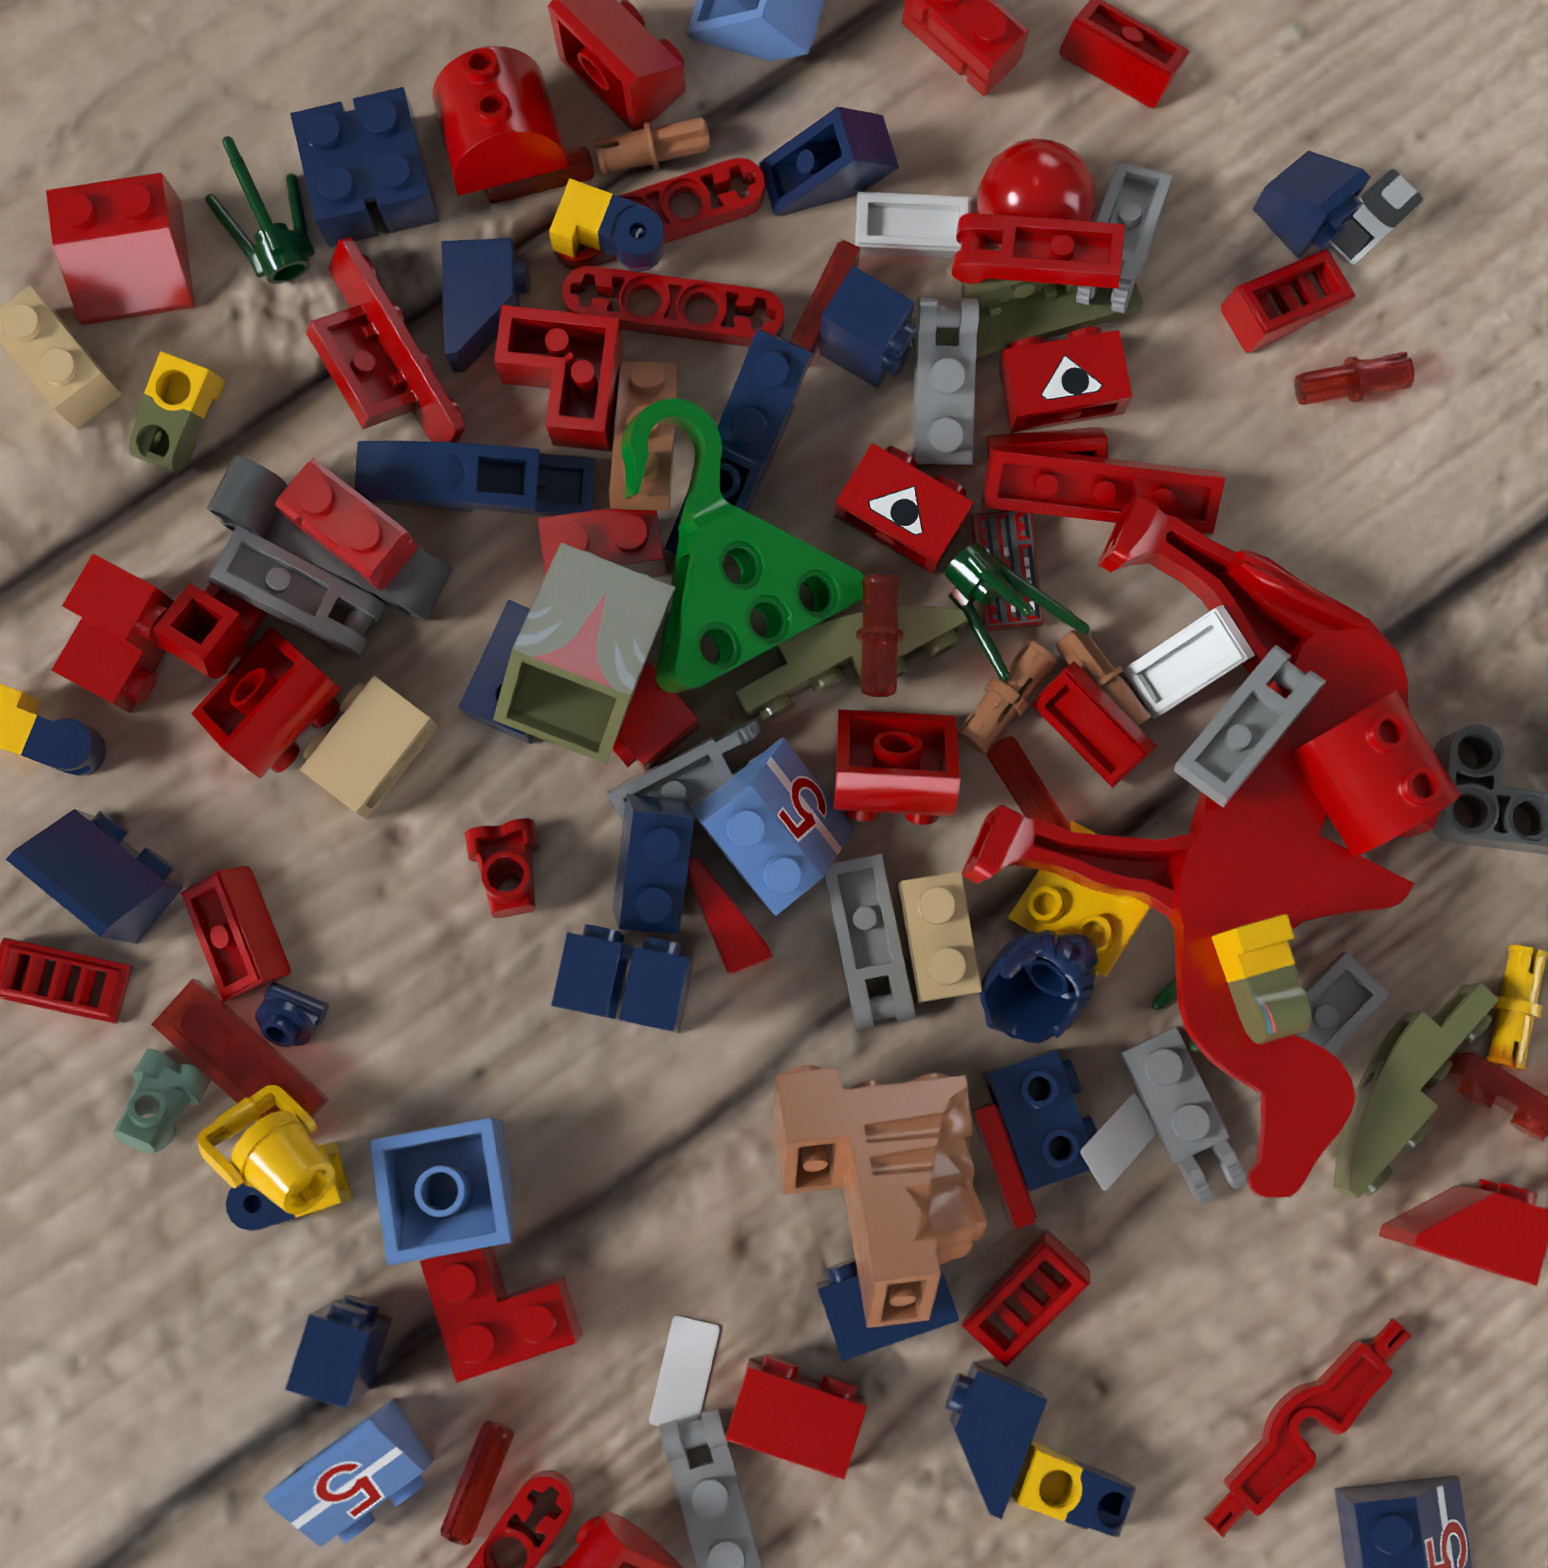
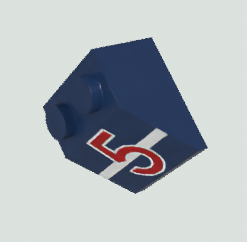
M1452 1475L1335 1488L1345 1568H1472L1460 1478L1458 1476Z

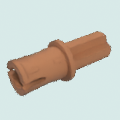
M696 118L656 128H651L650 122L644 123V129L617 136L595 139V146L602 175L606 176L626 169L653 165L654 169L660 168V161L709 150L711 140L705 119Z
M1073 629L1058 641L1056 648L1069 665L1075 661L1137 726L1152 717V714L1149 711L1147 712L1135 693L1120 675L1124 671L1122 666L1118 668L1113 666L1089 632L1083 635Z

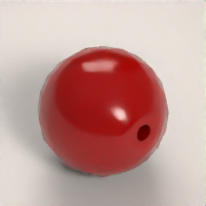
M1033 138L1021 140L1009 146L992 159L978 186L977 211L984 214L1092 221L1096 211L1094 178L1082 157L1068 146L1046 139ZM993 243L997 248L1002 249V244Z

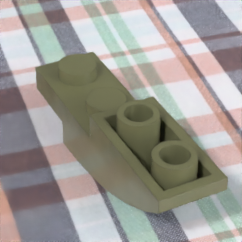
M900 606L868 610L820 623L777 645L776 654L783 666L735 691L736 702L747 721L760 715L763 722H767L794 706L791 698L812 687L814 693L819 694L846 678L843 670L848 667L853 671L860 686L872 680L876 681L878 687L886 685L909 671L906 662L924 652L928 654L930 659H933L957 646L961 642L958 634L963 632L968 619L963 610L934 606Z
M1482 983L1461 985L1432 1019L1423 1011L1405 1012L1381 1043L1355 1091L1356 1100L1352 1113L1342 1128L1336 1155L1333 1185L1342 1195L1359 1198L1363 1193L1367 1196L1375 1193L1390 1177L1392 1168L1388 1164L1404 1147L1407 1151L1411 1150L1429 1133L1432 1124L1428 1119L1439 1106L1421 1091V1088L1425 1086L1427 1089H1430L1447 1075L1453 1066V1062L1449 1059L1450 1055L1463 1041L1466 1044L1472 1043L1488 1028L1492 1022V1017L1487 1013L1500 1000Z

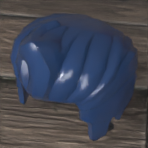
M1032 930L1024 935H1018L1015 939L1008 942L987 968L981 983L982 992L979 995L987 1026L990 1029L1003 1032L1011 1038L1021 1039L1027 1043H1041L1053 1036L1056 1038L1061 1036L1092 1000L1093 981L1096 978V970L1093 967L1098 962L1096 946L1093 940L1084 934H1057L1056 931L1043 930L1037 933Z

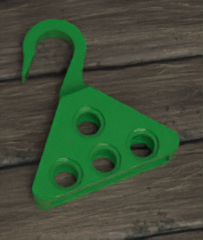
M669 398L654 402L631 419L622 437L621 455L625 465V499L628 500L640 492L649 456L648 439L652 428L656 424L671 423L679 426L689 435L695 449L693 471L681 522L678 527L679 540L671 586H674L675 589L666 611L655 673L657 684L661 689L668 693H679L700 687L857 603L864 597L867 584L861 571L724 500L720 492L722 441L716 424L696 404L683 399ZM725 555L731 557L739 567L740 575L737 583L731 581L724 572L723 560ZM801 584L808 587L813 595L814 603L811 611L805 608L800 600L799 590ZM753 609L760 612L764 617L766 631L763 637L756 634L751 626L750 616ZM703 635L710 637L716 644L717 658L714 664L708 662L701 653L700 642Z

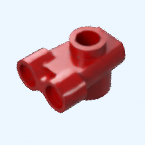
M521 818L498 826H478L465 831L468 859L478 862L492 917L504 918L533 912L536 909L532 852L539 848L535 821L530 818ZM515 879L521 882L518 887L511 891H500L501 885L506 880Z

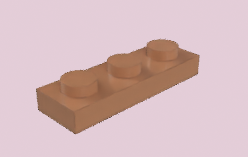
M620 361L609 488L610 509L670 511L676 425L658 423L652 428L648 439L649 456L640 492L628 500L625 499V465L621 455V442L628 423L636 414L659 400L678 398V362Z

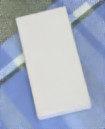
M857 192L854 254H859L860 250V254L953 258L954 254L961 247L956 240L957 223L962 215L971 213L972 197Z
M1221 605L1124 668V673L1147 710L1152 714L1153 719L1246 662L1255 654L1225 607Z

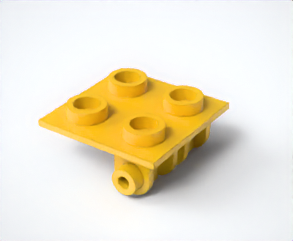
M1073 820L1066 828L1076 833L1096 834ZM1039 870L1008 916V919L1029 932L1033 930L1038 933L1043 930L1056 931L1057 934L1074 933L1089 936L1096 946L1098 962L1093 967L1096 970V976L1100 973L1107 977L1150 911L1151 906L1132 896L1112 895L1092 890L1052 872Z

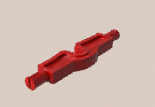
M1391 1318L1388 1324L1368 1345L1359 1340L1353 1341L1317 1381L1304 1383L1293 1388L1275 1404L1265 1422L1263 1438L1225 1477L1223 1482L1230 1492L1204 1517L1207 1523L1222 1538L1225 1537V1534L1248 1509L1256 1516L1262 1515L1282 1492L1314 1467L1317 1458L1316 1453L1309 1447L1308 1442L1301 1437L1299 1432L1302 1420L1314 1417L1333 1434L1345 1433L1371 1397L1392 1376L1393 1371L1386 1363L1408 1339L1412 1338L1411 1334L1403 1329L1404 1327L1395 1319Z

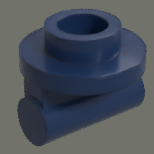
M272 982L265 993L263 1002L255 1012V1019L262 1035L271 1043L281 1047L302 1046L309 1042L316 1027L320 1026L323 1022L329 1004Z

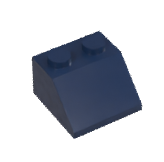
M73 809L14 849L6 859L99 937L135 944L140 941L183 889L168 877L174 868L166 860L147 847L141 853L136 851L123 840L129 831L101 810L93 816Z

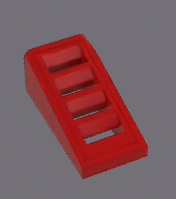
M1325 249L1236 286L1221 304V312L1246 353H1250L1350 303L1356 295L1328 249ZM1308 274H1313L1325 297H1319L1307 277ZM1289 284H1292L1304 306L1301 307ZM1267 295H1272L1283 315L1279 316Z
M697 857L690 859L687 877L727 975L731 974V976H734L772 960L774 956L770 952V947L706 865L700 862Z
M4 937L0 943V999L118 1024L133 966ZM27 955H30L22 989H18ZM48 960L56 961L48 994H40ZM75 965L82 968L73 1001L66 1000L65 996L72 969ZM97 970L107 972L98 1007L88 1005Z
M1046 1229L964 1318L961 1326L1003 1366L1007 1367L1090 1284V1270L1059 1239ZM1045 1259L1065 1277L1061 1284L1040 1265ZM1028 1276L1049 1295L1044 1303L1022 1283ZM1010 1294L1032 1314L1028 1321L1022 1318L1004 1301ZM993 1311L1016 1332L1011 1340L987 1319Z

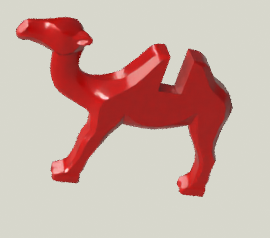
M1137 494L1119 513L1097 566L1111 573L1129 565L1150 564L1186 586L1202 600L1209 612L1223 605L1255 654V656L1242 663L1249 674L1253 672L1269 651L1277 645L1291 655L1290 663L1306 674L1310 670L1314 671L1324 678L1326 683L1315 699L1303 710L1224 808L1203 792L1200 793L1188 834L1157 840L1076 833L1038 818L1028 819L1024 815L1001 804L988 813L964 865L962 876L978 884L983 880H988L1003 868L1016 865L1052 872L1092 890L1112 895L1132 896L1168 917L1175 933L1177 1003L1185 1030L1211 1063L1232 1078L1260 1093L1261 1129L1256 1162L1248 1171L1247 1181L1249 1188L1255 1195L1265 1198L1291 1197L1300 1190L1317 1160L1328 1145L1338 1136L1349 1119L1356 1100L1352 1079L1338 1058L1325 1048L1293 1034L1267 1043L1258 1044L1248 1036L1239 1018L1211 936L1287 914L1293 930L1305 921L1333 915L1369 913L1399 905L1407 898L1414 885L1413 882L1360 855L1353 857L1348 849L1319 835L1327 813L1289 752L1395 689L1409 710L1408 678L1400 654L1370 619L1297 578L1270 558L1248 550L1241 549L1235 552L1206 537L1177 517L1164 514L1157 504ZM1275 681L1268 685V687L1285 699L1291 694ZM1440 812L1399 836L1410 838L1434 830Z

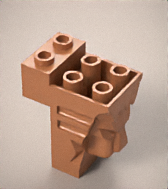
M803 1065L795 1067L787 1073L776 1074L773 1135L783 1195L843 1188L867 1328L929 1320L941 1274L939 1264L967 1255L972 1249L973 1242L984 1236L987 1226L985 1212L972 1185L975 1170L968 1147H970L969 1139L973 1138L966 1075L947 1077L941 1073H930L916 1078L913 1082L895 1084L870 1080L861 1082L852 1087V1089L842 1090L838 1067L821 1069L815 1065Z

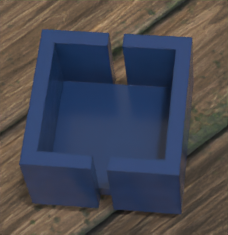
M404 87L353 98L355 109L345 111L340 101L290 113L314 220L329 248L337 246L340 239L351 237L355 242L379 236L377 225L366 204L372 201L377 202L379 211L390 233L440 222L416 118Z
M585 924L583 935L567 932L551 1006L615 1019L627 963L631 961L619 1020L679 1033L694 962L689 957L682 956L684 947H681V944L645 937L643 948L623 944L625 935L621 934V931Z

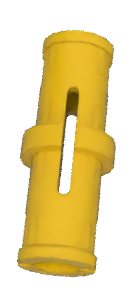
M1508 945L1507 951L1509 953L1500 996H1497L1500 1000L1492 1008L1497 1013L1489 1053L1485 1060L1486 1063L1493 1065L1501 1064V1067L1526 1071V1059L1534 1019H1541L1543 1006L1537 1003L1548 952L1540 949L1533 952L1534 948Z

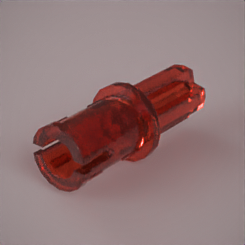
M1405 351L1360 360L1357 356L1347 357L1341 366L1298 374L1294 379L1296 399L1301 405L1346 397L1351 402L1358 403L1362 402L1365 396L1375 393L1409 389L1414 382L1413 362L1411 357L1407 358L1408 353Z
M869 575L862 579V628L856 630V639L862 641L861 691L870 697L893 696L897 690L898 642L904 639V631L898 629L899 586L901 579L892 575Z

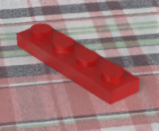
M991 444L981 502L984 508L1115 523L1122 509L1138 494L1157 504L1164 514L1177 517L1200 533L1214 534L1226 478L1220 471Z

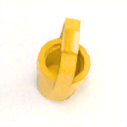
M268 1085L251 1097L244 1098L218 1116L215 1122L203 1129L197 1136V1143L203 1159L232 1188L235 1189L242 1183L253 1187L290 1214L303 1213L315 1206L331 1188L335 1178V1169L309 1137V1135L317 1130L315 1121L277 1085ZM274 1105L281 1110L257 1120L262 1113ZM257 1120L238 1140L229 1162L215 1146L225 1139L231 1138Z

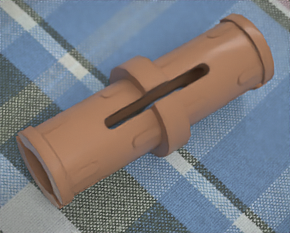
M1027 640L1007 667L1011 675L1010 679L1003 682L999 678H991L984 688L986 695L957 729V735L960 739L977 752L985 755L1015 715L1021 717L1028 708L1027 699L1042 679L1057 664L1054 656L1038 643Z

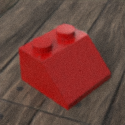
M552 0L548 4L559 60L631 131L644 129V123H652L686 91L683 68L685 62L682 55L669 40L662 37L658 41L645 28L644 19L629 1Z
M162 172L46 190L52 245L78 322L81 325L195 308L181 199Z
M1479 1179L1477 1189L1455 1185L1383 1223L1379 1236L1478 1269L1537 1286L1548 1247V1209L1535 1205L1538 1193L1502 1182L1498 1184Z

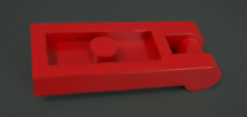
M968 213L962 215L957 223L956 240L961 247L954 254L951 273L956 280L967 284H976L987 278L1119 289L1125 224ZM990 243L1002 244L1001 250L984 249V247Z

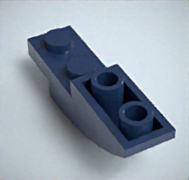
M762 328L756 330L717 426L722 441L720 492L728 503L747 512L756 497L795 407L793 404L814 354V351ZM687 494L664 548L674 554L677 552L679 540L678 527L681 522Z
M358 441L354 490L371 503L471 512L472 509L557 516L592 511L596 459L540 453V449L486 444L430 441Z

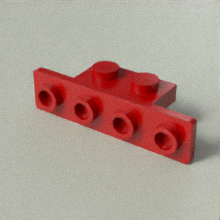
M351 237L340 239L328 269L350 308L310 321L306 335L362 429L413 411L431 442L458 443L465 431L462 412L458 404L452 398L447 397L434 375L433 364L425 351L417 347L409 334L402 311L396 303L388 299L377 280L372 261L365 254H361Z

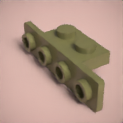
M987 278L976 284L962 283L961 298H977L979 302L976 358L1004 351V349L1010 348L1013 342L1026 337L1040 336L1047 339L1139 313L1142 310L1143 300L1136 282L1125 314L1111 310L1113 288L1098 287L1090 305L1076 302L1077 285ZM916 317L911 319V324L916 326ZM937 327L935 345L956 346V328ZM914 334V336H913V338H912L911 341H912V344H913L914 349H915V334Z

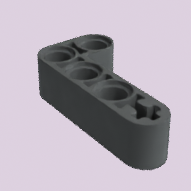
M234 455L207 507L208 511L225 527L234 531L238 525L373 595L385 605L417 620L427 622L453 571L448 564L417 548L387 587L380 592L363 579L357 571L350 569L291 523L274 505L278 500L277 498L288 486L280 476L252 460Z
M1475 724L1468 725L1441 738L1436 744L1434 752L1460 792L1461 796L1458 799L1467 803L1471 808L1473 820L1469 828L1461 826L1453 816V802L1440 811L1435 829L1432 832L1441 840L1450 843L1548 855V792L1502 787L1504 746L1499 735L1490 727ZM1460 741L1469 743L1474 747L1478 758L1475 769L1466 767L1459 759L1458 746ZM1516 807L1523 808L1531 818L1532 826L1528 835L1518 831L1513 823V812Z

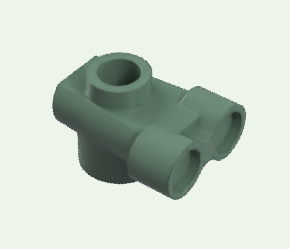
M147 1049L132 1073L137 1083L113 1135L119 1142L134 1147L138 1151L154 1154V1152L166 1148L172 1142L176 1133V1121L188 1104L197 1105L200 1102L212 1079L208 1073L194 1065L178 1063L163 1052ZM146 1114H156L148 1118L141 1117Z

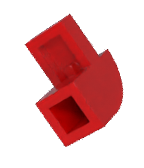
M188 583L152 629L161 648L206 676L218 679L226 675L249 651L247 641L269 613L211 583L205 591Z

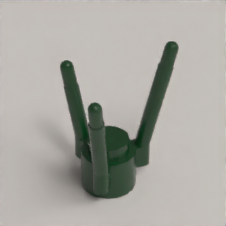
M225 136L222 139V144L261 228L254 236L257 242L254 246L215 195H206L205 201L247 256L257 277L265 276L271 284H280L294 280L308 271L310 268L308 257L315 254L307 233L297 177L292 173L286 176L293 231L289 230L285 223H272L233 138Z
M979 543L972 544L963 549L946 569V578L955 586L948 597L960 610H963L968 619L967 622L987 659L992 664L999 679L1003 682L1010 679V672L973 605L974 601L984 606L1000 595L1024 616H1031L1034 611L1033 607L1012 588L1014 587L1080 634L1084 635L1090 631V627L1086 622L1011 570L999 556L992 557Z

